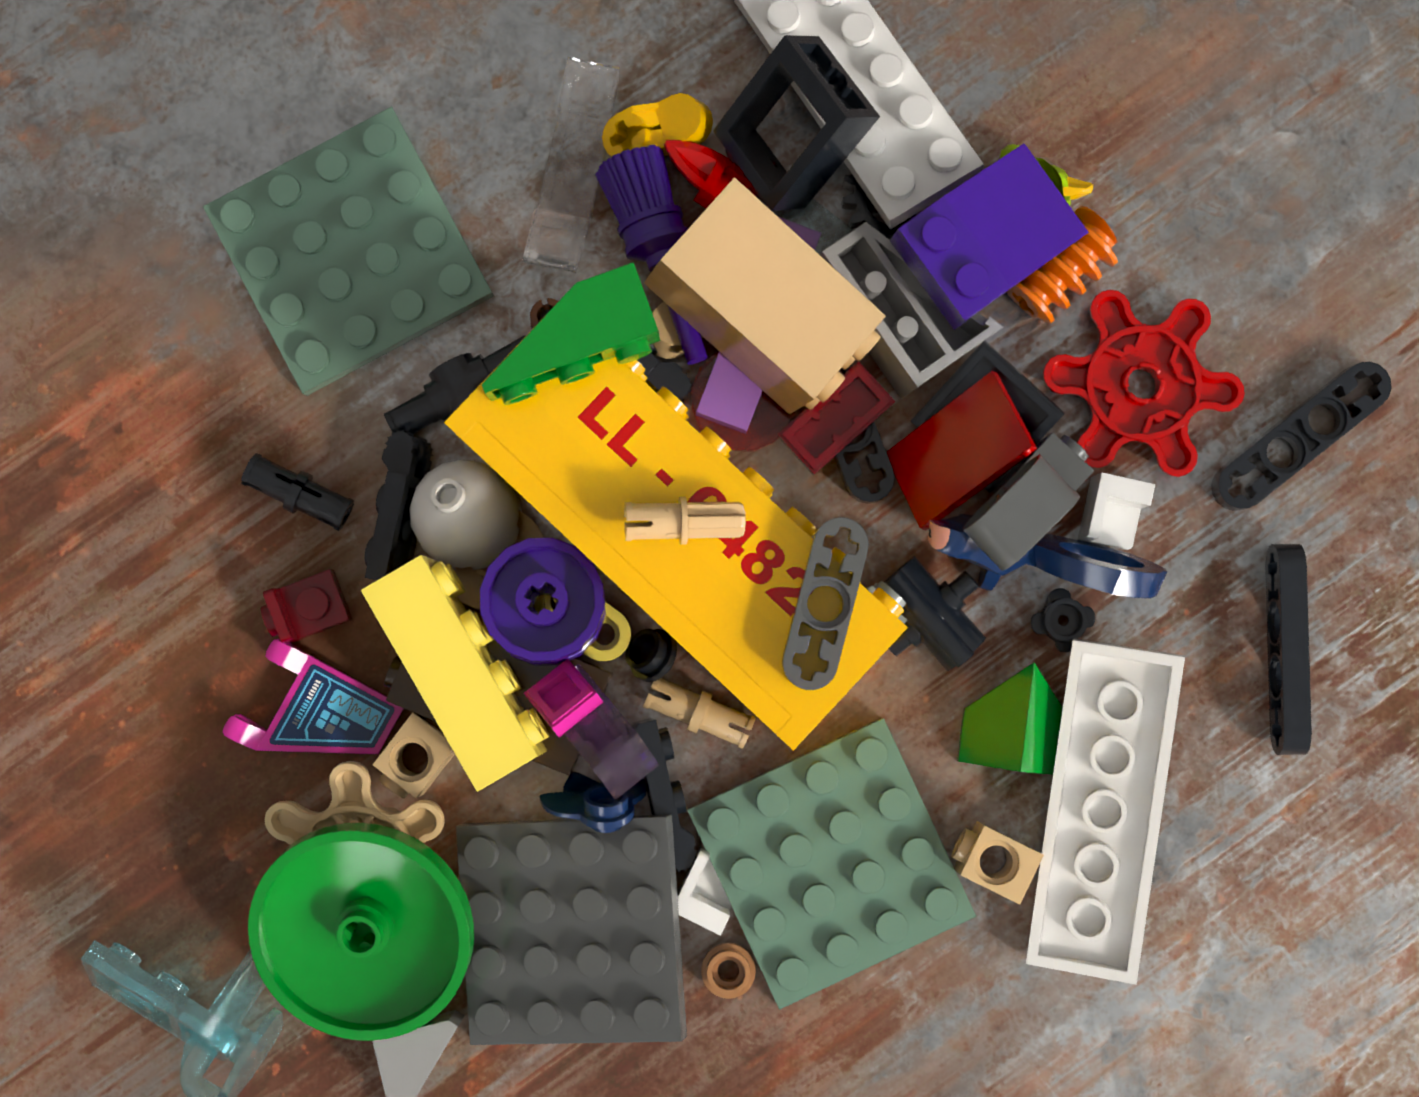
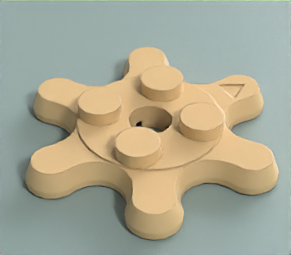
M355 761L342 762L332 770L329 777L332 801L325 811H312L294 801H278L267 810L264 819L268 832L276 839L285 841L290 845L315 830L343 823L378 824L404 832L425 843L435 839L442 832L445 825L441 807L431 800L413 802L402 811L392 807L384 808L371 793V779L368 769L365 765Z

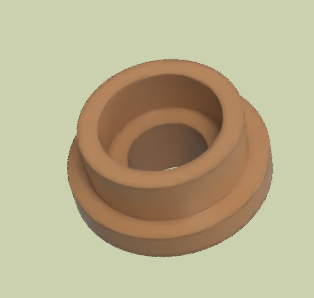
M730 942L721 943L711 948L705 955L701 966L702 979L707 989L714 995L726 999L736 998L746 993L752 986L756 974L754 959L748 950L739 944ZM731 960L738 965L739 971L734 978L725 979L718 973V967L723 961Z

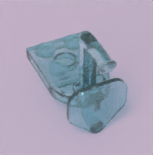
M94 940L81 958L91 984L185 1042L180 1066V1084L184 1094L187 1097H237L271 1050L283 1027V1012L275 1007L267 1014L255 1032L240 1024L266 986L256 969L251 950L248 951L209 1010L186 996L189 988L174 976L161 971L156 978L139 967L142 961L141 958L125 946L114 942L110 948H107ZM215 1058L222 1061L229 1059L235 1063L222 1088L202 1077Z

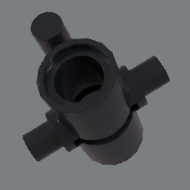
M914 556L884 581L906 602L902 615L907 619L905 625L908 628L888 648L896 657L911 644L917 647L923 643L947 671H950L955 666L960 667L974 655V651L985 641L986 637L961 610L966 606L964 599L979 588L977 582L967 571L961 573L950 584L947 581L939 584Z

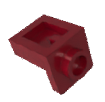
M332 569L282 588H271L263 591L266 605L261 606L260 610L264 624L272 637L278 635L282 643H294L353 620L336 574Z

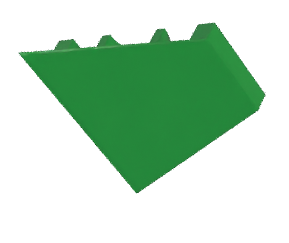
M1035 662L963 709L958 762L1018 772L1053 775L1063 707Z

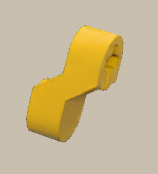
M683 93L671 95L656 103L630 106L615 114L606 123L602 134L603 147L610 156H613L628 149L632 150L636 147L641 148L655 144L663 150L664 156L668 155L664 147L666 140H682L696 144L704 142L712 131V112L700 100Z

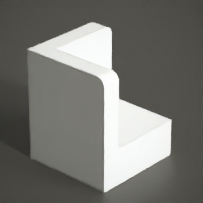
M1103 472L1091 477L1078 540L1122 550L1131 549L1134 544L1140 511L1142 508L1151 506L1155 484Z
M700 846L696 853L697 858L694 864L691 865V869H688L677 892L679 915L721 936L730 917L729 909L731 904L710 861V853Z

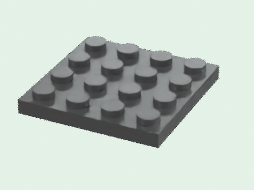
M672 814L634 816L628 824L611 833L594 831L591 827L584 825L577 819L463 823L456 826L459 881L467 895L474 921L473 952L465 974L470 1045L682 1042L687 1037Z

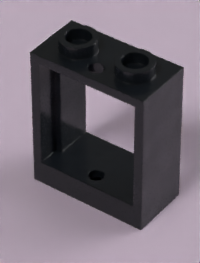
M784 35L714 128L713 132L725 147L727 157L742 170L754 187L756 197L771 211L806 208L880 118V115L819 36ZM794 81L826 124L791 168L786 171L756 129Z

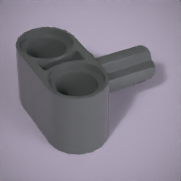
M1039 454L1023 465L965 523L962 530L1004 571L1018 562L1074 507L1080 496Z

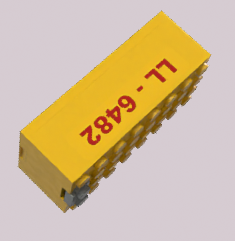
M616 357L602 361L593 365L595 373L587 378L564 385L560 383L559 378L552 379L536 385L538 393L535 396L510 405H504L501 398L491 401L484 393L482 384L485 382L484 380L444 423L793 751L908 628L905 625L907 619L902 615L906 602L883 581L866 588L860 583L834 678L829 684L817 690H805L793 685L784 674L782 657L813 541L812 536L817 532V528L793 506L786 513L770 499L774 488L750 466L743 473L728 460L731 448L709 427L705 426L699 433L687 421L689 418L686 414L688 408L664 386L656 393L645 382L647 380V377L644 375L646 370L637 360L618 364ZM497 367L488 375V377L497 369ZM679 497H686L687 503L740 502L745 509V532L739 538L688 539L686 545H680L679 539L625 541L624 522L649 521H626L624 505L625 502L678 503ZM834 547L832 549L829 569L826 570L819 564H816L814 576L834 577L849 585L851 573H839L841 561L846 554L837 547ZM817 587L808 597V610L819 621H832L839 616L842 610V598L831 587ZM801 622L798 635H809L811 639L806 653H795L793 664L801 668L800 678L811 680L814 672H824L827 666V661L818 657L821 639H825L833 644L836 631H817Z

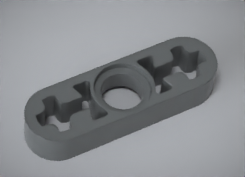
M838 517L828 520L817 530L812 541L782 657V668L785 676L793 685L801 689L817 690L826 686L832 681L838 669L869 547L865 530L852 519ZM839 529L849 531L848 541L857 545L855 554L844 555L839 569V573H851L849 585L834 577L814 576L816 564H819L826 570L829 569L832 550L824 547L823 541L825 537H835ZM817 587H831L842 598V610L839 616L832 621H819L808 610V597ZM801 622L817 631H836L833 644L825 639H821L818 657L827 661V666L824 672H814L811 680L800 678L801 668L793 664L795 653H806L811 639L809 635H798Z

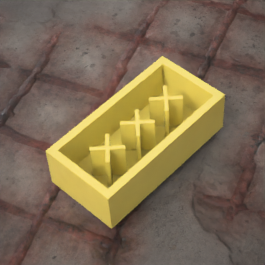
M420 555L361 590L477 792L547 752L542 742L549 737L545 725L534 708L524 711L514 692L521 689V685L505 659L503 661L499 659L495 661L486 644L493 641V638L490 636L477 611L474 613L470 610L466 611L458 596L466 591L449 563L445 565L442 561L438 562L437 560Z

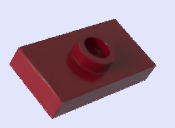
M857 362L843 375L845 380L825 402L819 401L811 410L806 408L777 434L779 439L813 476L895 403L894 399L860 362Z

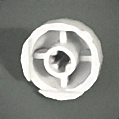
M462 459L443 463L428 472L416 487L410 505L411 528L423 550L434 560L442 561L445 565L449 563L454 570H456L455 567H471L473 570L488 567L505 548L512 546L517 540L520 530L517 526L519 510L522 512L521 501L513 487L494 469L483 462Z

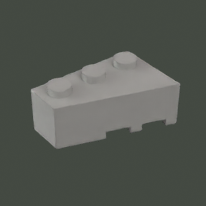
M867 222L829 246L820 254L823 259L886 315L874 330L881 338L869 351V354L901 399L1003 328L1002 325L991 317L986 319L980 313H977L954 330L891 244L890 240Z

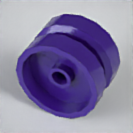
M553 537L527 538L505 548L488 566L480 587V614L490 636L513 658L534 666L560 665L567 658L572 660L581 656L598 638L606 617L604 586L594 563L576 546ZM544 594L552 596L554 602H556L555 609L550 611L543 608L538 613L535 610L536 599Z

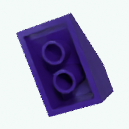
M1023 143L897 229L890 242L955 330L1089 232L1028 147Z

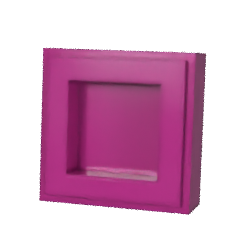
M568 658L524 692L530 703L558 737H561L603 703L597 692Z

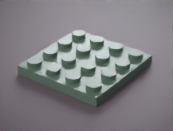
M392 106L203 206L302 394L306 396L494 296Z
M884 718L871 722L687 809L705 850L710 853V861L779 1010L977 917Z

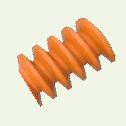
M1079 206L1074 213L1089 233L1006 292L1028 315L1034 318L1037 317L1049 325L1055 319L1048 305L1053 303L1063 310L1071 306L1064 292L1067 288L1080 296L1086 292V288L1080 278L1082 274L1096 282L1102 277L1101 271L1095 262L1100 260L1110 267L1118 263L1117 257L1111 249L1117 243L1114 232L1101 216L1085 206Z

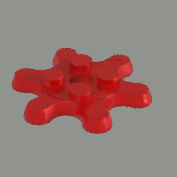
M1111 289L1102 291L1094 297L1090 306L1091 318L1100 333L1099 344L1096 350L1085 357H1074L1067 354L1056 355L1046 363L1043 370V380L1047 388L1052 392L1060 395H1078L1085 399L1090 406L1092 413L1091 423L1087 430L1079 437L1077 443L1087 452L1089 457L1085 462L1091 468L1107 466L1114 460L1117 451L1122 445L1132 441H1139L1145 443L1153 450L1162 472L1173 477L1185 476L1194 469L1198 459L1197 450L1188 435V424L1191 417L1204 409L1229 412L1237 408L1242 403L1245 395L1244 385L1235 374L1208 371L1198 362L1195 353L1196 344L1211 324L1210 311L1202 301L1189 298L1182 300L1173 307L1170 316L1159 325H1147L1135 318L1129 300L1124 294ZM1143 370L1150 373L1154 378L1155 392L1149 399L1136 397L1132 392L1128 391V380L1133 371Z

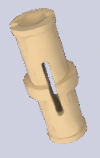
M662 678L653 682L651 689L669 696L671 700L667 701L648 693L643 705L644 708H650L688 724L687 730L697 733L698 729L735 744L738 748H744L749 735L730 728L729 723L750 731L754 725L755 716L747 715L711 700L713 694L702 691L701 695Z

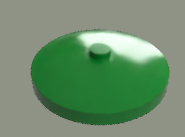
M343 823L320 828L306 834L292 843L276 858L255 890L249 911L248 936L252 958L262 981L270 993L287 1011L303 1023L329 1035L344 1039L374 1041L389 1039L412 1032L435 1018L449 1004L459 989L471 961L474 945V921L467 895L460 881L446 862L427 845L394 828L370 823Z

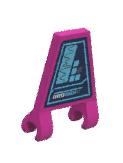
M275 639L269 645L265 656L275 664L297 673L298 676L268 730L241 714L231 716L223 728L224 736L256 751L379 754L404 708L387 702L386 695L313 657L294 644L282 643L280 639Z

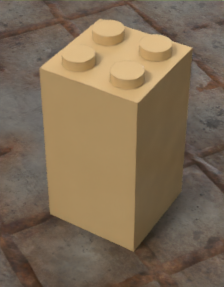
M735 177L662 257L644 282L647 287L686 320L788 414L793 413L802 406H806L811 410L819 401L825 402L845 380V377L839 370L841 368L846 370L855 360L859 362L879 341L881 336L874 330L886 317L884 313Z

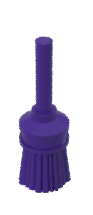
M655 144L641 148L636 147L632 150L628 149L615 154L612 158H608L607 161H603L595 173L620 224L617 231L620 238L624 240L626 246L624 251L627 259L646 262L650 272L653 271L662 257L688 230L687 227H684L682 221L683 213L681 207L674 205L663 150ZM667 305L687 364H696L707 359L708 356L700 333Z

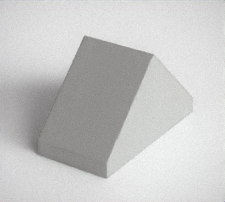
M456 1010L438 1014L427 1024L412 1032L389 1039L372 1041L386 1097H417L465 1015Z

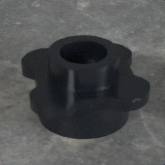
M1058 588L1049 593L1048 604L1042 612L1035 613L1031 617L1030 624L1036 634H1045L1052 639L1058 651L1071 652L1073 639H1078L1084 634L1086 628L1092 627L1096 617L1092 608L1088 606L1083 607L1078 601L1071 599V594L1068 590ZM1061 615H1065L1068 619L1067 624L1064 626L1058 622V618Z

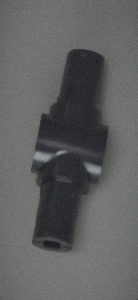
M525 335L485 358L481 354L473 358L471 353H465L436 367L429 374L431 382L424 385V392L384 413L391 431L396 433L397 430H405L414 434L441 419L445 422L525 338Z

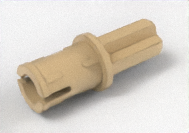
M679 497L678 503L625 502L624 505L626 521H649L624 522L625 541L679 539L680 545H686L688 539L739 538L745 532L746 515L744 506L740 502L687 503L686 497Z

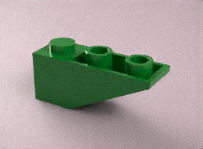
M634 262L575 283L485 380L482 387L487 397L491 401L501 398L504 405L518 403L535 396L538 393L536 388L538 384L555 378H559L562 385L573 383L594 374V364L616 357L618 364H624L652 352L650 344L660 341L659 330Z

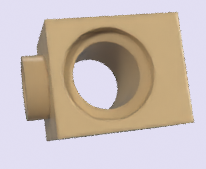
M412 712L373 763V766L383 773L379 781L391 792L403 799L408 794L418 798L425 794L455 753L437 722ZM409 743L421 745L428 754V764L422 773L411 772L403 764L402 754Z
M976 821L972 831L965 828L961 832L951 855L952 858L957 860L954 869L959 875L1019 905L1044 856L1035 849ZM1002 846L1006 853L1005 865L996 873H984L980 867L982 853L988 847Z

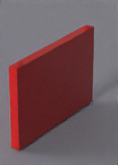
M991 371L895 446L891 447L887 451V455L894 475L919 528L926 531L929 529L930 520L943 519L1025 457L1029 456L1037 447L999 375Z

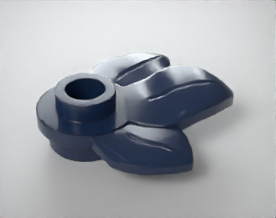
M628 769L615 775L607 784L600 783L574 771L566 780L563 792L546 793L540 795L539 798L543 809L554 816L577 819L584 825L591 827L594 831L611 833L621 829L622 826L628 824L633 819L634 805L646 796L647 786L644 778L635 769Z

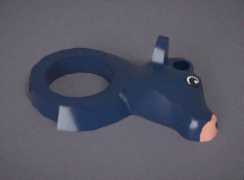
M959 514V516L947 519L930 520L928 541L930 545L939 552L954 558L964 559L981 567L978 585L979 588L988 591L993 590L1001 575L1005 576L1024 565H1030L1066 581L1105 593L1131 598L1151 599L1157 596L1167 574L1165 568L1136 555L1052 534H1046L1018 562L1002 571L962 530L972 515Z

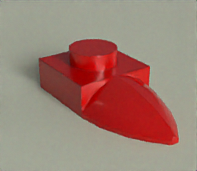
M666 140L664 143L668 156L675 167L699 191L693 201L704 208H707L734 177L755 195L754 187L742 170L723 154L689 141Z

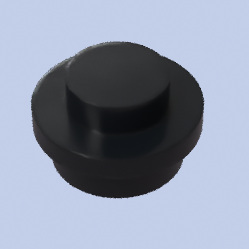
M643 629L630 640L625 654L626 662L630 666L632 673L645 682L659 680L674 664L677 655V643L665 630Z

